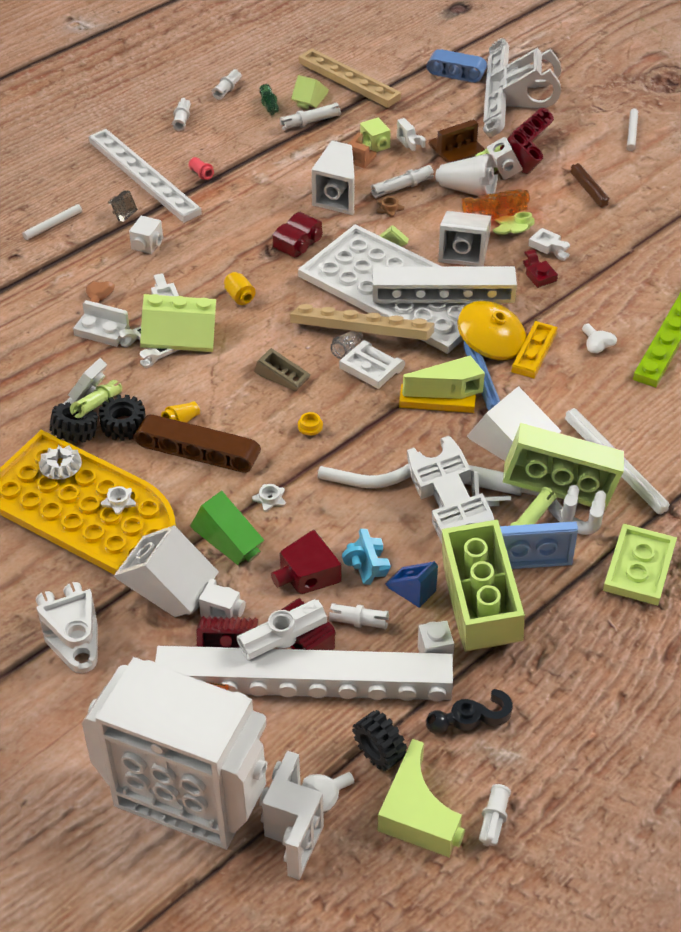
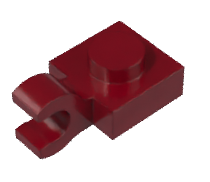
M534 249L524 252L528 258L523 260V264L526 267L525 274L537 288L557 282L558 274L547 261L540 262Z

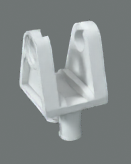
M72 582L75 591H72L70 583L67 584L63 589L66 596L64 598L55 600L52 592L45 591L47 601H45L43 594L40 593L36 597V603L38 604L37 611L46 644L72 671L87 673L93 670L98 661V623L91 590L82 591L80 583ZM80 653L90 655L85 663H80L74 660V658Z

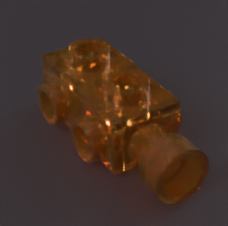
M516 189L492 194L486 193L477 196L478 198L475 199L467 197L462 199L463 213L475 214V212H479L481 215L492 216L491 219L500 218L501 214L514 216L518 212L528 210L527 203L530 202V195L528 190Z

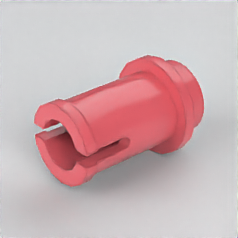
M197 157L189 161L188 166L201 179L208 180L213 177L214 169L211 164L204 163Z

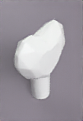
M588 323L582 327V331L588 336L586 342L587 350L591 353L598 354L605 348L614 346L617 342L616 336L612 333L596 331Z
M350 772L335 779L326 775L313 774L304 778L302 786L323 793V812H326L335 805L339 796V790L354 784V778Z

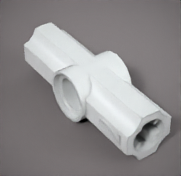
M313 599L291 611L278 610L273 612L268 618V622L237 636V642L245 658L251 660L275 647L285 649L292 646L296 641V637L327 623V616L319 600Z

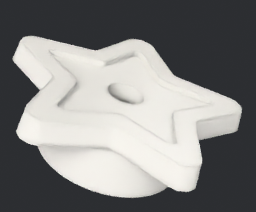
M264 484L260 488L259 494L252 496V499L255 502L261 503L265 512L273 506L284 507L286 502L283 500L282 495L285 489L283 487L279 488L274 484Z
M117 486L108 489L107 498L101 502L102 507L112 508L115 514L119 515L124 508L136 506V502L130 498L131 488L126 489Z

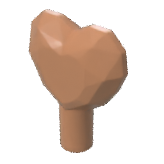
M92 281L86 287L87 296L90 298L89 301L99 303V301L106 299L114 291L115 285L111 281Z

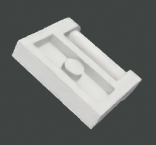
M366 340L359 343L339 361L340 369L377 389L385 384L394 374L401 373L405 366L404 360L398 357L393 358L379 351Z

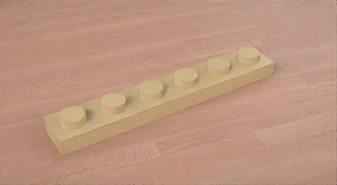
M310 49L299 56V64L388 108L401 100L400 91L314 49Z
M310 304L299 305L290 313V323L419 340H428L434 333L435 323L427 322V320L421 318L408 320L402 316L384 317L380 316L379 313L360 314L356 310L337 311L333 307L313 308Z

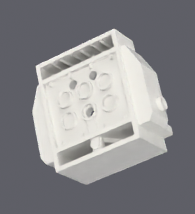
M133 657L129 665L118 667L98 698L94 699L90 704L88 714L82 722L90 762L108 786H110L115 807L223 849H228L236 831L248 820L266 785L265 772L267 761L264 760V746L259 740L266 727V717L262 713L253 711L252 699L241 692H231L166 669L153 661H144Z

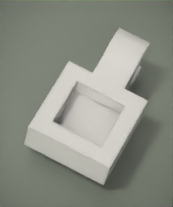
M405 118L397 120V139L412 151L416 150L417 144L425 148V138L421 135H416L414 126Z
M541 228L529 238V246L540 252L548 254L552 251L562 261L570 256L569 253L564 252L570 247V244L566 241H561V236Z
M163 273L154 275L156 284L155 287L151 288L152 294L179 296L174 283L167 284Z

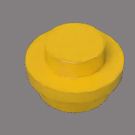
M314 412L304 413L298 421V430L304 435H316L323 429V421Z

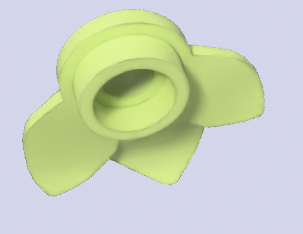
M518 212L515 215L494 217V220L500 226L493 229V232L500 235L510 232L514 234L522 233L535 224V219L530 212Z

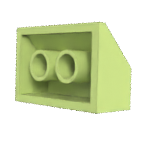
M144 294L140 347L213 352L216 299Z

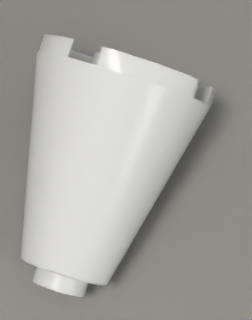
M484 154L441 164L439 169L436 170L435 178L442 187L484 198H491L490 196L495 194L497 188L498 174H494L493 168L497 167V161L493 154Z

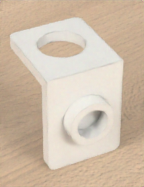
M506 137L487 146L489 153L495 156L497 169L504 180L523 170ZM499 145H505L501 151L494 152L495 148Z
M471 471L472 496L479 494L478 471ZM488 496L485 499L489 506H500L499 501L511 500V496Z

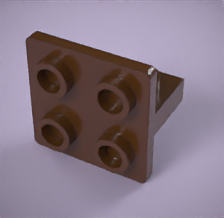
M474 119L438 131L437 138L429 140V145L447 163L475 157L479 152L485 150L477 142L478 123Z

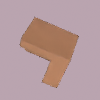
M357 133L348 143L352 145L353 165L365 169L377 156L376 151L370 150L369 146L363 145V134Z

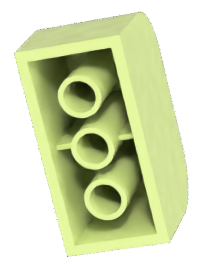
M498 519L442 529V555L445 577L464 651L522 642L524 639L525 614Z

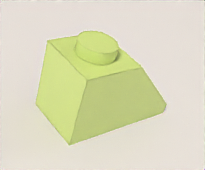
M298 75L291 99L297 103V107L307 110L309 107L317 108L328 94L329 89L317 79Z

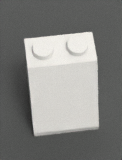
M331 141L311 169L312 205L353 215L354 165L352 145Z
M447 211L440 224L438 262L484 266L492 216Z
M518 386L490 409L467 437L505 461L520 423L560 433L561 430Z
M173 525L143 536L114 577L172 616L177 617L184 614L190 615L198 609L201 594L210 579H214L219 571Z

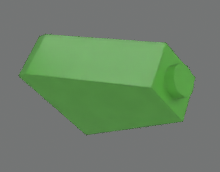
M220 491L201 505L190 525L196 533L237 565L245 559L248 562L252 561L261 552L259 547L264 539L223 491Z

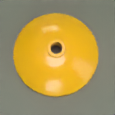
M475 301L467 304L458 316L457 326L461 337L470 348L485 357L495 360L512 359L518 355L526 339L525 329L518 317L508 308L498 303Z

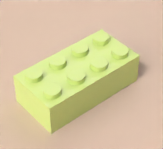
M520 423L505 460L503 483L539 493L543 487H548L553 490L549 494L550 496L555 492L557 497L565 499L571 485H576L579 488L577 503L590 507L595 494L598 491H604L606 494V511L624 472V451Z

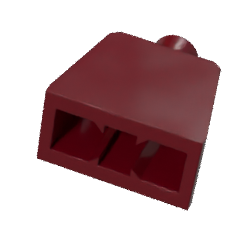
M312 530L281 550L280 569L272 572L271 578L277 588L291 583L299 594H305L342 582V564L318 533Z

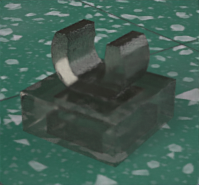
M123 190L118 196H114L108 201V204H111L113 208L112 213L116 215L118 221H126L138 210L130 191Z

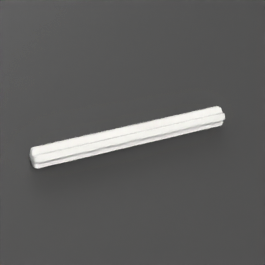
M573 408L566 412L565 419L586 441L614 448L577 409ZM624 458V472L621 477L657 514L661 515L667 512L670 505L669 502Z

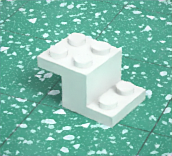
M287 751L282 762L277 761L272 773L273 781L270 787L263 789L259 805L262 806L263 810L261 822L264 823V835L283 842V845L286 846L284 862H287V875L300 880L324 827L323 793L300 785L299 754Z

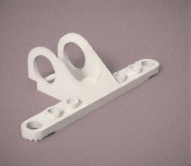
M500 38V40L498 39L497 42H494L495 44H491L487 64L483 131L488 137H494L503 130L506 106L539 109L550 107L557 102L561 94V85L558 80L561 74V64L551 49L541 53L536 48L508 64L509 44L504 38ZM542 59L549 61L553 65L554 72L549 69L541 73ZM552 85L554 89L552 95L545 100H535L527 92L528 87L536 88Z

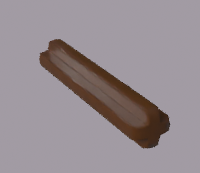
M573 164L571 166V174L599 207L607 206L610 200L607 194L581 164Z

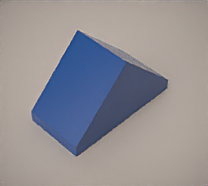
M433 561L402 567L385 584L390 590L420 608L436 592L438 565Z

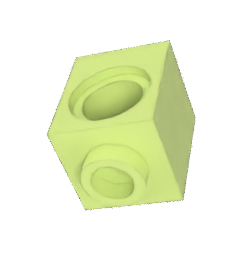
M379 117L360 123L363 145L369 146L370 150L376 152L390 148L391 130Z

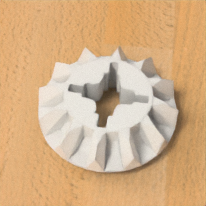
M58 445L57 449L48 448L47 453L41 454V460L38 463L40 471L44 476L51 479H65L78 472L82 460L78 450H72L70 445L65 448ZM59 458H63L61 466L57 463Z

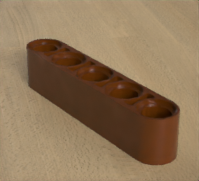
M151 414L144 418L134 435L135 441L144 448L247 473L252 469L261 452L260 445L253 439Z

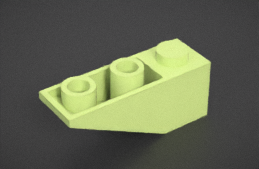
M470 355L404 374L402 394L403 396L462 399L483 392L485 373Z

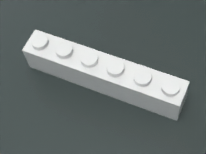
M515 266L373 267V303H472L475 301L515 303L517 281Z

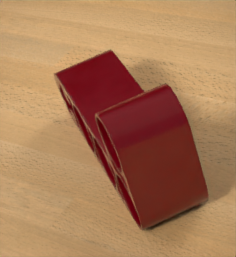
M539 108L507 138L523 169L521 172L524 174L531 173L543 160L542 152L533 141L554 121L552 113L545 108ZM501 145L500 150H502L505 145Z

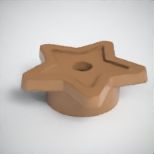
M386 196L378 200L380 207L376 211L377 213H386L390 217H394L396 212L404 210V206L398 204L399 201L396 197Z

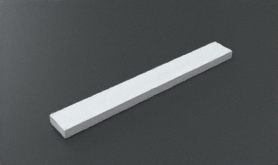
M107 129L89 136V143L183 223L202 215L201 208Z

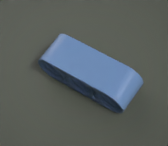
M438 49L433 52L426 66L427 70L433 75L476 83L482 78L487 68V62L479 56Z

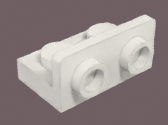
M85 300L83 303L84 314L74 326L73 331L74 336L117 347L119 340L123 339L119 336V331L130 329L128 312Z

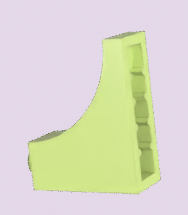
M412 739L379 811L378 831L450 857L453 847H460L465 833V829L461 828L462 814L443 805L430 792L421 772L424 742Z

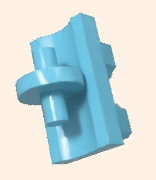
M360 529L359 539L355 543L347 545V549L342 553V559L344 564L359 570L363 584L371 585L375 577H386L391 565L389 559L377 558L383 551L382 539L370 537L368 529Z

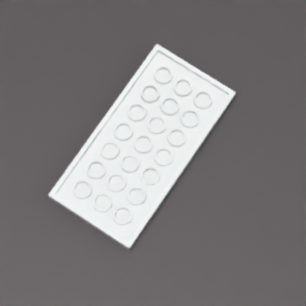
M356 224L298 269V277L368 313H379L380 316L384 317L402 316L408 320L421 318L427 320V322L435 323L434 333L428 340L422 341L447 354L463 341L458 330L457 320L461 310L469 303H373V267L442 266Z

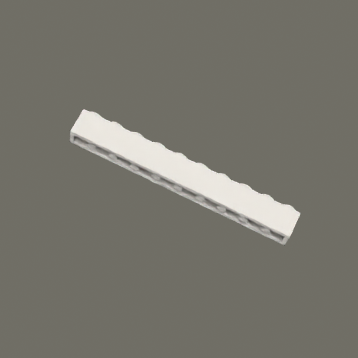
M157 646L155 663L159 666L231 692H241L244 695L311 696L314 698L341 697L344 699L372 698L374 700L402 699L405 701L419 699L436 702L452 700V654L271 649L249 660L245 658L241 648Z

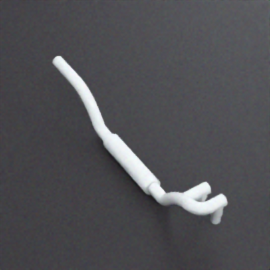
M409 464L386 474L370 476L320 466L318 470V479L368 489L388 487L411 477ZM469 465L471 471H478L479 487L519 496H521V493L535 496L539 494L536 491L503 483L504 472ZM571 485L564 499L563 507L556 499L549 506L548 510L559 522L576 521L578 534H593L599 530L602 524L606 506V494L604 491H598L595 494L588 521L584 522L574 517L579 488L576 485Z

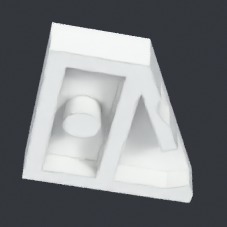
M101 358L82 374L68 394L70 398L63 403L64 405L66 402L72 404L89 395L105 378L103 372L107 364Z

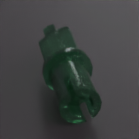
M269 84L261 85L259 88V93L262 97L261 103L266 107L267 112L273 116L279 112L277 97L272 92Z

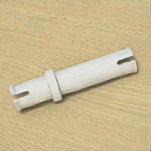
M338 103L305 112L300 110L296 114L281 117L280 125L283 130L297 126L302 128L312 122L340 116L341 110Z
M430 165L414 171L412 169L408 170L403 175L381 183L371 185L372 195L374 198H379L405 187L417 186L422 181L434 178L433 169Z

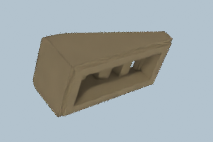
M272 348L257 361L254 370L256 374L294 391H297L311 375ZM295 376L299 377L297 381L293 380Z

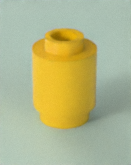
M232 272L224 279L225 290L238 305H246L255 297V288L243 274Z

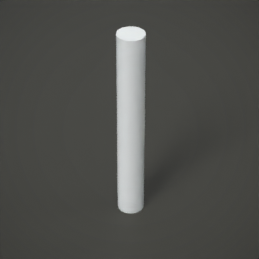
M631 109L627 140L628 151H634L636 146L637 109Z
M77 204L24 231L22 235L25 240H29L81 213L82 208Z

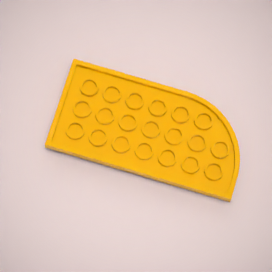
M40 430L0 467L1 516L115 575L143 536L173 525L176 526L175 516L170 503L152 484L43 430ZM58 445L65 448L70 445L72 450H78L82 460L78 472L65 479H51L44 476L40 471L38 462L41 460V454L47 453L48 448L57 449ZM63 458L58 459L57 463L59 466H61ZM117 486L126 489L131 488L130 498L136 502V506L124 508L119 515H116L112 508L102 507L101 502L107 498L109 488Z

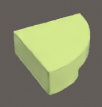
M393 225L379 235L401 247L408 244L409 240L408 237Z

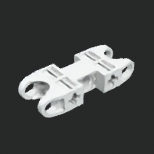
M450 436L440 439L442 452L436 457H426L421 452H417L415 448L407 450L411 478L420 498L423 499L434 495L439 508L432 510V524L441 543L442 529L494 520L493 513L483 493L469 497L464 484L471 482V469L461 449Z

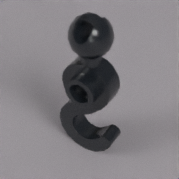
M493 689L490 700L502 707L500 711L495 712L476 701L461 699L453 704L451 713L446 714L440 710L430 712L425 721L426 727L434 734H442L449 725H454L456 728L464 731L473 730L480 724V720L492 726L502 725L511 718L512 699L507 693Z

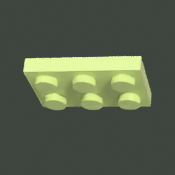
M623 524L603 591L659 605L677 537Z

